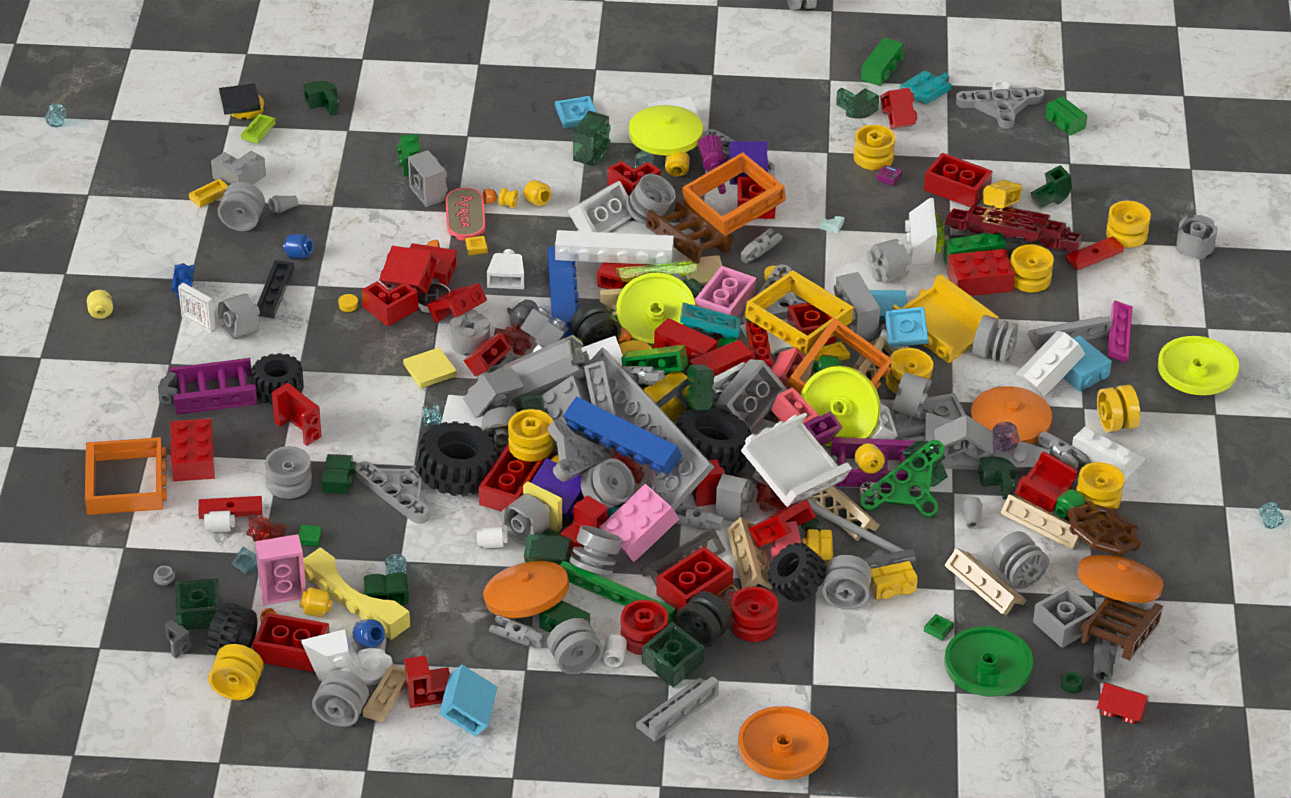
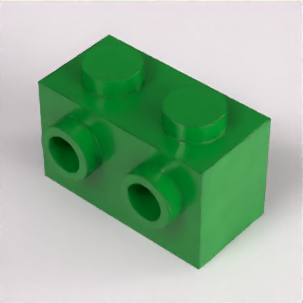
M418 134L400 136V143H397L399 166H403L404 176H409L408 157L421 153Z

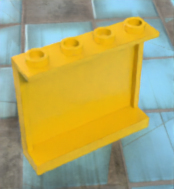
M941 274L935 277L933 287L902 308L894 305L892 309L924 307L929 344L923 345L948 364L973 347L978 325L984 315L999 318Z

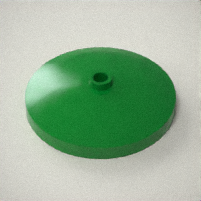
M979 626L966 629L950 640L945 650L944 665L948 676L960 688L980 696L997 697L1011 694L1028 682L1032 674L1033 655L1025 641L1016 634L998 627Z

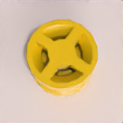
M503 187L499 194V206L508 205L514 209L518 203V190L509 191Z

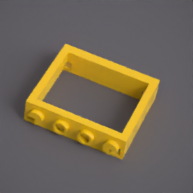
M793 270L747 301L745 318L794 348L797 347L806 355L832 319L807 336L766 311L767 307L787 293L792 292L831 317L836 318L845 326L852 322L854 309L850 304Z

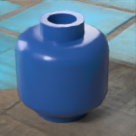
M290 234L283 243V249L291 259H305L313 251V241L306 234Z
M360 620L353 628V639L361 647H377L384 640L385 629L377 620Z

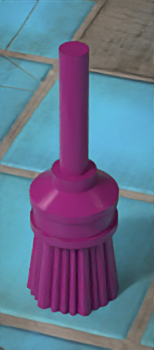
M704 135L698 141L702 163L707 172L727 162L723 152L722 141L718 136ZM724 183L718 186L720 194L726 193Z

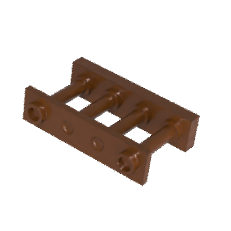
M683 199L677 200L674 212L660 217L654 211H648L645 227L656 235L674 236L673 247L696 264L700 263L701 252L716 247L724 254L731 250L733 235H723L685 203ZM675 219L681 222L674 226L669 223ZM689 228L694 231V233L688 235L681 232ZM703 238L707 242L698 244L694 240Z
M1105 596L1103 603L1090 619L1083 622L1080 633L1083 634L1081 642L1086 643L1094 635L1115 643L1124 649L1122 658L1130 661L1159 625L1163 606L1155 603L1151 609L1143 610ZM1116 608V609L1122 610V611L1127 612V613H1129V614H1132V615H1135V616H1137V617H1140V619H1136V618H1134V617H1131V616H1128V615H1126V614L1120 613V612L1115 611V610H1113V609ZM1109 617V618H1112V619H1114V620L1120 621V622H1122V623H1125V624L1130 625V626H1133V627H1132V629H1131V628L1126 627V626H1124V625H1121V624H1118V623H1116V622L1110 621V620H1108V619H1106V618ZM1099 626H1102V627L1107 628V629H1109V630H1112V631H1115V632H1117V633L1123 634V635H1125V637L1118 636V635H1116V634H1113V633H1111V632L1105 631V630L1100 629V628H1098V627H1099Z

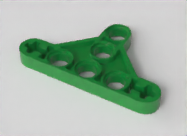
M938 440L928 442L864 492L860 498L861 507L865 511H874L883 503L915 506L922 516L926 518L934 517L938 511V504L930 494L932 467L944 455V445ZM931 446H934L935 448L939 446V454H931L929 456V459H931V461L928 462V459L923 454V452L925 451L927 455L931 452ZM915 458H922L925 464L922 468H915L913 466ZM901 470L908 473V478L905 481H899L896 477V474ZM884 483L892 486V491L888 494L880 491V486ZM914 486L919 487L922 491L918 497H913L909 493L910 489ZM874 490H876L878 495L881 498H883L879 500V498L876 497L873 500V506H871L870 504L865 505L866 497L871 499L875 496V493L873 492ZM927 502L935 506L934 511L931 513L924 512L922 508Z

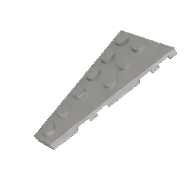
M926 412L925 445L935 440L936 428L954 420ZM993 433V454L979 460L974 459L965 452L948 459L942 456L941 459L933 464L932 468L1030 471L1037 463L1040 454L1043 451L1050 454V450ZM931 446V452L926 455L928 462L931 461L929 459L931 454H939L934 450V446Z

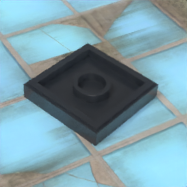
M255 83L219 88L224 115L261 110Z

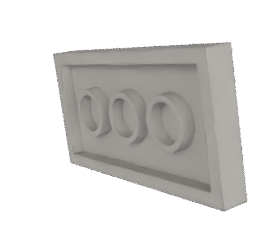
M955 393L928 397L925 405H920V407H923L920 419L892 410L893 404L884 405L889 408L898 435L896 438L925 433L926 412L950 420H956L966 415Z

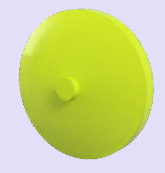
M657 105L645 108L631 118L629 122V137L632 143L643 151L657 155H673L679 152H687L698 145V141L703 137V124L694 112L686 108L674 105Z
M664 273L644 274L631 280L622 289L617 300L618 323L621 327L628 330L632 335V340L643 341L654 347V330L667 318L680 323L682 303L695 305V300L690 289L678 278Z
M1185 336L1170 341L1161 349L1158 358V371L1161 377L1177 390L1194 395H1213L1229 389L1235 383L1239 372V361L1229 347L1217 340L1202 336Z
M847 366L825 368L814 374L802 390L801 397L819 416L831 411L843 426L835 437L868 438L878 424L880 417L878 393L872 382L856 369ZM832 441L824 445L832 447Z

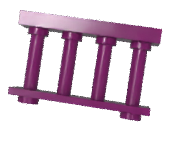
M250 358L170 368V372L176 373L179 394H174L176 415L257 405L255 384L248 385L247 376L252 375ZM239 377L240 386L228 388L227 378ZM219 380L220 389L208 390L206 381ZM198 382L200 391L187 393L186 384Z
M832 437L831 455L838 458V466L846 463V458L855 459L857 449L863 444L868 443L877 446L885 459L880 471L869 474L860 468L851 469L845 479L835 484V486L861 487L866 482L877 483L891 472L888 471V460H900L901 464L914 454L915 440ZM901 470L896 474V477L899 481H905L908 478V473ZM888 483L880 486L881 488L892 489V486Z

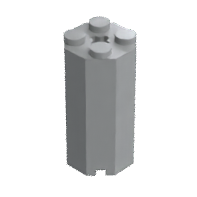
M571 335L505 364L502 369L512 367L525 386L512 402L519 406L535 399L572 375L578 379L586 377L584 366L590 364V358L587 351L583 352L580 347L584 346L581 340Z

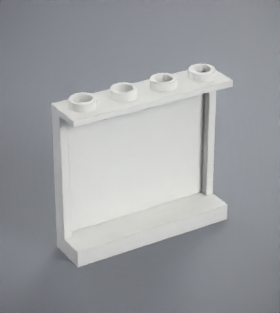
M806 413L799 416L793 415L788 421H780L771 429L767 427L758 435H750L745 440L746 444L741 450L787 508L843 481L852 469L848 463L837 466L802 423L807 416Z

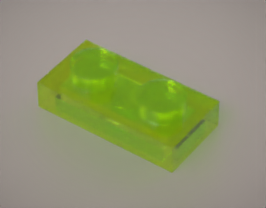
M935 214L937 229L935 253H941V247L945 243V234H942L944 233V221H941L940 214Z

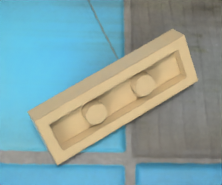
M390 665L363 709V717L384 723L405 688V669Z

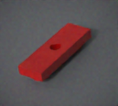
M1112 236L1067 254L1066 261L1078 271L1124 252V246Z
M754 322L745 323L748 346L753 352V360H762L768 367L773 366L767 330Z
M262 496L199 499V519H204V514H210L212 511H230L231 515H235V517L263 516Z

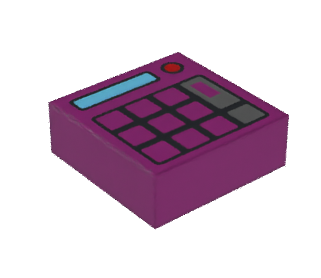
M885 165L877 174L876 180L893 186L902 176V171Z

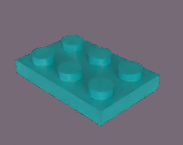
M685 302L682 303L680 323H683V325L689 328H702L707 333L717 332L726 338H738L740 333V317Z

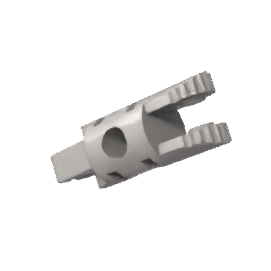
M769 228L744 248L741 252V261L747 264L759 258L778 244L783 238L782 235L777 233L773 236L774 230Z
M622 366L641 385H654L655 381L665 379V371L653 370L651 366Z
M1045 431L1039 434L1038 444L1044 449L1050 450V454L1074 469L1079 466V463L1083 464L1086 462L1087 457L1059 437Z
M681 505L675 510L679 517L676 524L703 530L721 531L723 517L714 515V513Z
M497 615L495 620L505 628L491 625L489 628V632L525 646L532 645L541 648L545 642L544 635L538 633L535 628Z

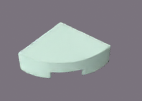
M835 216L834 219H824L820 223V229L838 234L844 223V217Z

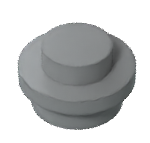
M160 566L155 570L154 581L159 585H169L175 580V572L169 566Z

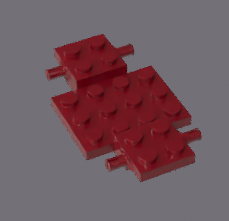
M972 205L969 211L953 208L946 217L945 225H950L952 229H963V231L969 229L972 233H980V231L986 230V233L1005 234L1004 236L1009 238L1023 237L1025 241L1034 242L1040 238V243L1044 244L1045 247L1057 248V250L1063 248L1067 252L1077 251L1084 237V234L1072 232L1070 227L1066 226V223L1050 220L1051 215L1013 207L1000 209L994 206L987 208Z

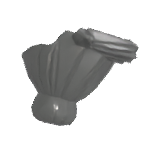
M525 299L513 309L507 308V312L510 315L511 328L515 333L529 335L520 328L534 307L538 308L536 302Z

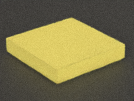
M440 347L403 359L404 366L420 388L457 376L456 369Z
M527 481L523 485V495L529 493L541 503L548 505L550 509V524L548 528L559 532L562 529V498Z

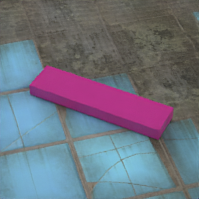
M1114 300L1111 308L1112 324L1109 331L1107 356L1126 363L1129 358L1133 307Z

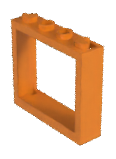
M743 152L682 187L684 202L725 236L786 201L785 186ZM742 172L746 173L766 190L724 216H721L699 198Z
M833 318L786 383L799 394L802 393L806 383L800 377L832 334L879 367V370L871 379L876 390L881 385L878 381L881 376L886 378L891 371L889 365L893 359L836 318Z
M161 437L86 442L85 504L87 515L163 510V501H167L166 488H163L167 486L166 474H163V472H167L166 460H163V458H167L166 447H162ZM156 457V492L96 496V461Z

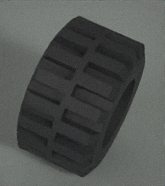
M272 353L269 356L261 357V360H257L252 367V381L256 387V396L258 399H262V402L273 404L272 392L286 383H289L301 393L304 389L301 362L294 356L290 357L289 354Z
M798 542L793 545L789 544L785 549H781L780 553L774 557L773 562L770 564L771 568L768 570L770 585L785 598L793 602L803 601L805 598L811 597V594L815 593L817 588L822 585V580L826 576L824 573L826 571L825 561L806 544H799Z
M231 602L223 604L213 617L208 630V652L216 656L220 648L229 644H239L251 648L258 624L255 611Z

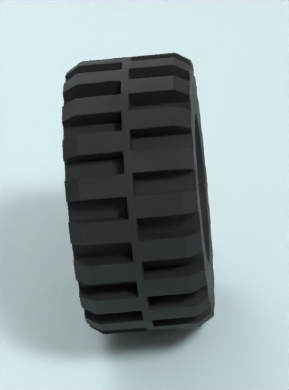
M714 407L710 410H695L691 408L679 415L675 425L708 460L717 459L719 466L723 467L726 475L733 476L744 468L747 457L741 450L746 444L745 440L752 434L750 428L743 420H739L738 416L731 415L728 411H721Z
M452 421V423L443 422L439 426L435 425L428 429L421 437L417 457V471L425 484L428 483L430 488L433 490L437 489L440 493H449L451 496H456L457 494L468 496L469 493L476 494L479 492L480 484L497 461L498 447L492 436L490 437L488 432L482 431L476 425L471 426L470 423L464 422L463 424L458 423V421Z

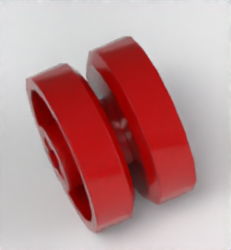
M756 586L738 590L731 600V631L740 639L750 642H759L770 638L776 632L778 625L779 604L777 597L771 591Z
M638 600L626 605L622 610L620 635L626 639V649L629 652L646 656L655 654L666 646L669 616L667 610L661 604L651 600Z

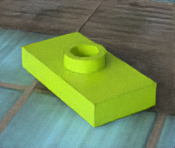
M258 114L243 131L241 139L258 144L276 124L275 118Z

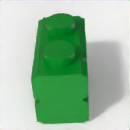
M1063 96L1048 102L1046 105L1045 117L1048 121L1056 124L1060 130L1065 131L1071 136L1077 133V131L1085 129L1087 114Z

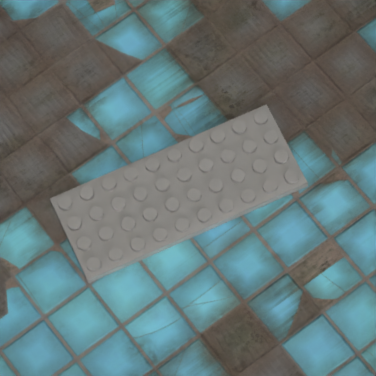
M602 347L590 360V364L604 361L616 416L678 446L682 454L669 476L662 472L661 474L656 473L646 464H638L628 455L627 457L622 456L614 448L615 456L612 459H618L630 469L637 484L641 487L644 484L649 486L675 511L714 466L614 357ZM586 377L579 379L584 384H586L588 389ZM596 439L589 440V441H591V442H593V443H595V444H599V443H600V442H599L598 440H596Z

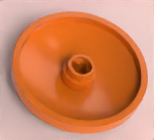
M1002 386L981 393L972 404L970 418L993 433L1028 444H1034L1038 442L1039 434L1044 431L1047 433L1050 431L1052 411L1049 404L1035 392L1021 387Z
M1098 554L1087 556L1080 561L1077 571L1081 582L1091 590L1103 596L1124 602L1146 603L1154 601L1161 596L1164 585L1162 578L1151 568L1137 561L1115 555Z
M549 561L524 562L511 566L495 575L485 586L483 596L486 607L495 615L506 618L528 617L544 612L559 603L569 590V580L565 569L556 563Z
M774 706L759 710L749 716L739 730L738 750L742 760L753 771L768 778L792 780L807 776L823 764L828 753L829 739L825 727L815 716L799 708Z

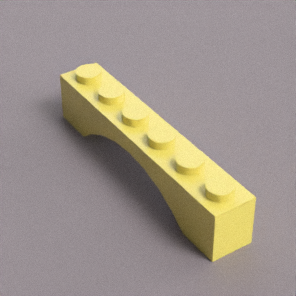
M321 547L303 559L305 579L307 581H311L319 589L328 591L329 595L336 602H340L351 613H355L362 620L374 619L379 621L385 629V636L390 640L410 627V613L407 609L394 600L372 598L351 588L339 575L335 558Z

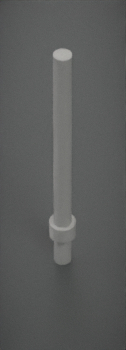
M807 498L814 513L891 553L904 550L815 504V501Z

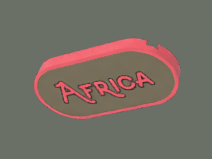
M458 188L447 194V231L451 236H456V239L465 241V238L478 237V235L481 233L483 235L485 232L484 200L479 191L472 188Z

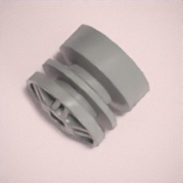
M646 174L641 177L635 189L628 197L626 202L627 210L635 220L646 224L649 210L654 211L660 217L665 215L676 197L675 190L663 177L655 174Z
M984 315L975 334L972 354L986 359L990 352L993 351V361H998L1000 358L1001 363L1007 364L1016 347L1018 325L1011 323L1009 326L1008 321H1004L1000 328H998L997 318Z
M581 526L577 541L584 545V547H574L573 552L575 554L571 555L569 561L573 565L594 574L612 575L613 568L611 566L615 565L616 560L608 554H619L623 539L611 532L596 527Z
M1015 531L1005 536L992 552L991 560L1001 573L1005 574L1014 587L1019 589L1027 588L1040 580L1049 566L1048 556L1023 531Z

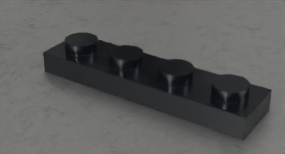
M274 261L257 303L260 311L259 317L275 318L293 273L294 262Z

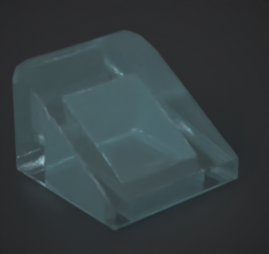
M643 150L635 156V168L646 162L653 164L654 154Z
M242 547L231 564L248 575L258 567L257 555Z

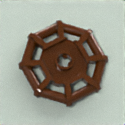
M1086 501V504L1071 507L1067 511L1071 525L1069 528L1070 532L1080 537L1091 546L1090 549L1092 550L1098 549L1113 553L1117 557H1122L1124 553L1131 550L1136 551L1141 546L1137 535V525L1129 522L1119 514L1116 508L1110 509L1095 505L1092 501Z

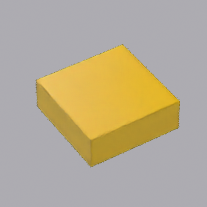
M485 236L465 238L468 255L488 253Z

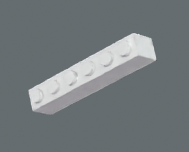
M557 230L555 260L672 266L674 236Z

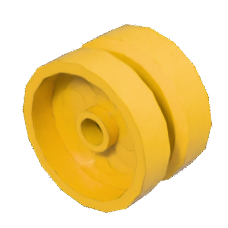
M866 125L856 131L853 157L857 165L869 170H881L885 165L890 166L894 161L895 134L891 129L881 125Z
M1120 201L1113 204L1109 209L1106 230L1107 238L1113 236L1126 248L1138 247L1147 241L1151 217L1149 209L1135 201Z
M1023 245L1016 248L1011 255L1010 261L1015 273L1013 286L1024 292H1040L1048 288L1052 280L1054 264L1052 253L1038 245Z
M900 348L894 351L890 356L893 361L889 365L891 371L886 376V384L893 393L897 394L904 372L930 379L933 371L931 357L925 352L914 348Z
M1130 384L1117 386L1116 389L1111 387L1099 390L1097 396L1098 415L1101 425L1107 433L1120 431L1121 428L1127 430L1138 427L1140 423V406L1136 392Z
M528 409L517 412L510 418L508 423V446L514 457L531 462L542 460L552 453L554 438L550 435L548 426L553 422V419L547 413L541 410Z
M1105 462L1089 463L1081 468L1076 491L1081 492L1086 501H1092L1095 505L1118 509L1122 500L1125 477L1122 471L1112 464Z
M225 645L219 649L215 657L214 664L208 675L209 685L216 693L227 699L245 700L253 695L264 668L263 660L254 650L244 645Z

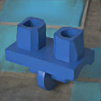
M182 263L174 267L171 288L172 292H177L178 298L179 285L182 283L190 287L193 285L194 265L188 266Z

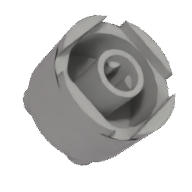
M1194 215V218L1189 219L1188 216L1184 217L1179 223L1176 241L1177 251L1200 260L1205 259L1215 248L1218 228L1214 225V221L1203 215Z
M893 239L872 246L871 251L867 252V258L872 264L873 277L876 281L886 282L908 275L909 270L906 271V266L909 265V257L903 244L899 245L898 241L900 240Z
M247 293L219 302V320L223 319L225 325H222V328L229 338L240 337L259 330L257 316H259L260 311L256 304L253 305Z
M473 309L459 317L452 318L450 321L452 349L464 356L465 353H472L484 341L490 338L489 320Z
M904 372L892 410L920 419L923 407H920V405H925L928 393H925V391H929L932 380Z
M512 406L489 409L485 411L482 419V431L485 430L489 433L490 437L492 436L498 447V454H502L508 445V423L510 418L517 413L516 408Z
M525 493L502 511L501 522L503 526H507L509 529L507 533L513 540L525 544L534 540L548 529L550 509L547 504L541 503L537 498L529 493Z

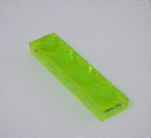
M690 261L616 268V276L622 278V281H631L634 277L648 273H664L671 276L674 273H680V276L691 275V272L697 271V264Z

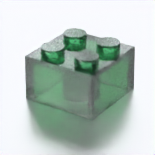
M593 111L587 112L573 131V161L594 166L598 160H601L603 153L609 149L611 144L609 139L611 130L609 116Z
M219 578L175 581L177 624L183 625L186 630L210 627L213 617L221 607Z
M673 622L642 647V664L673 688L704 663V646Z

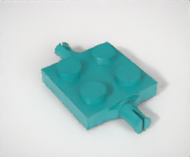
M923 71L901 84L900 89L910 87L911 92L914 94V100L929 104L950 91L951 83L945 81L949 79V74L946 72L940 76H935L927 71Z

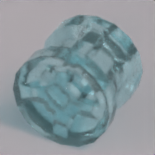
M59 104L51 105L45 118L46 123L55 128L62 126L67 114L66 109Z
M434 405L431 408L422 407V418L425 427L434 423L436 425L441 424L439 405Z
M1274 502L1266 503L1259 509V515L1263 519L1266 528L1274 529L1284 522V516L1280 512L1278 504Z
M393 554L386 558V575L395 572L407 574L405 557Z

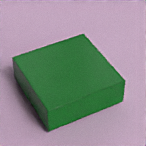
M301 525L298 534L301 545L318 547L322 535V527Z
M935 614L924 626V632L942 641L952 631L954 623Z

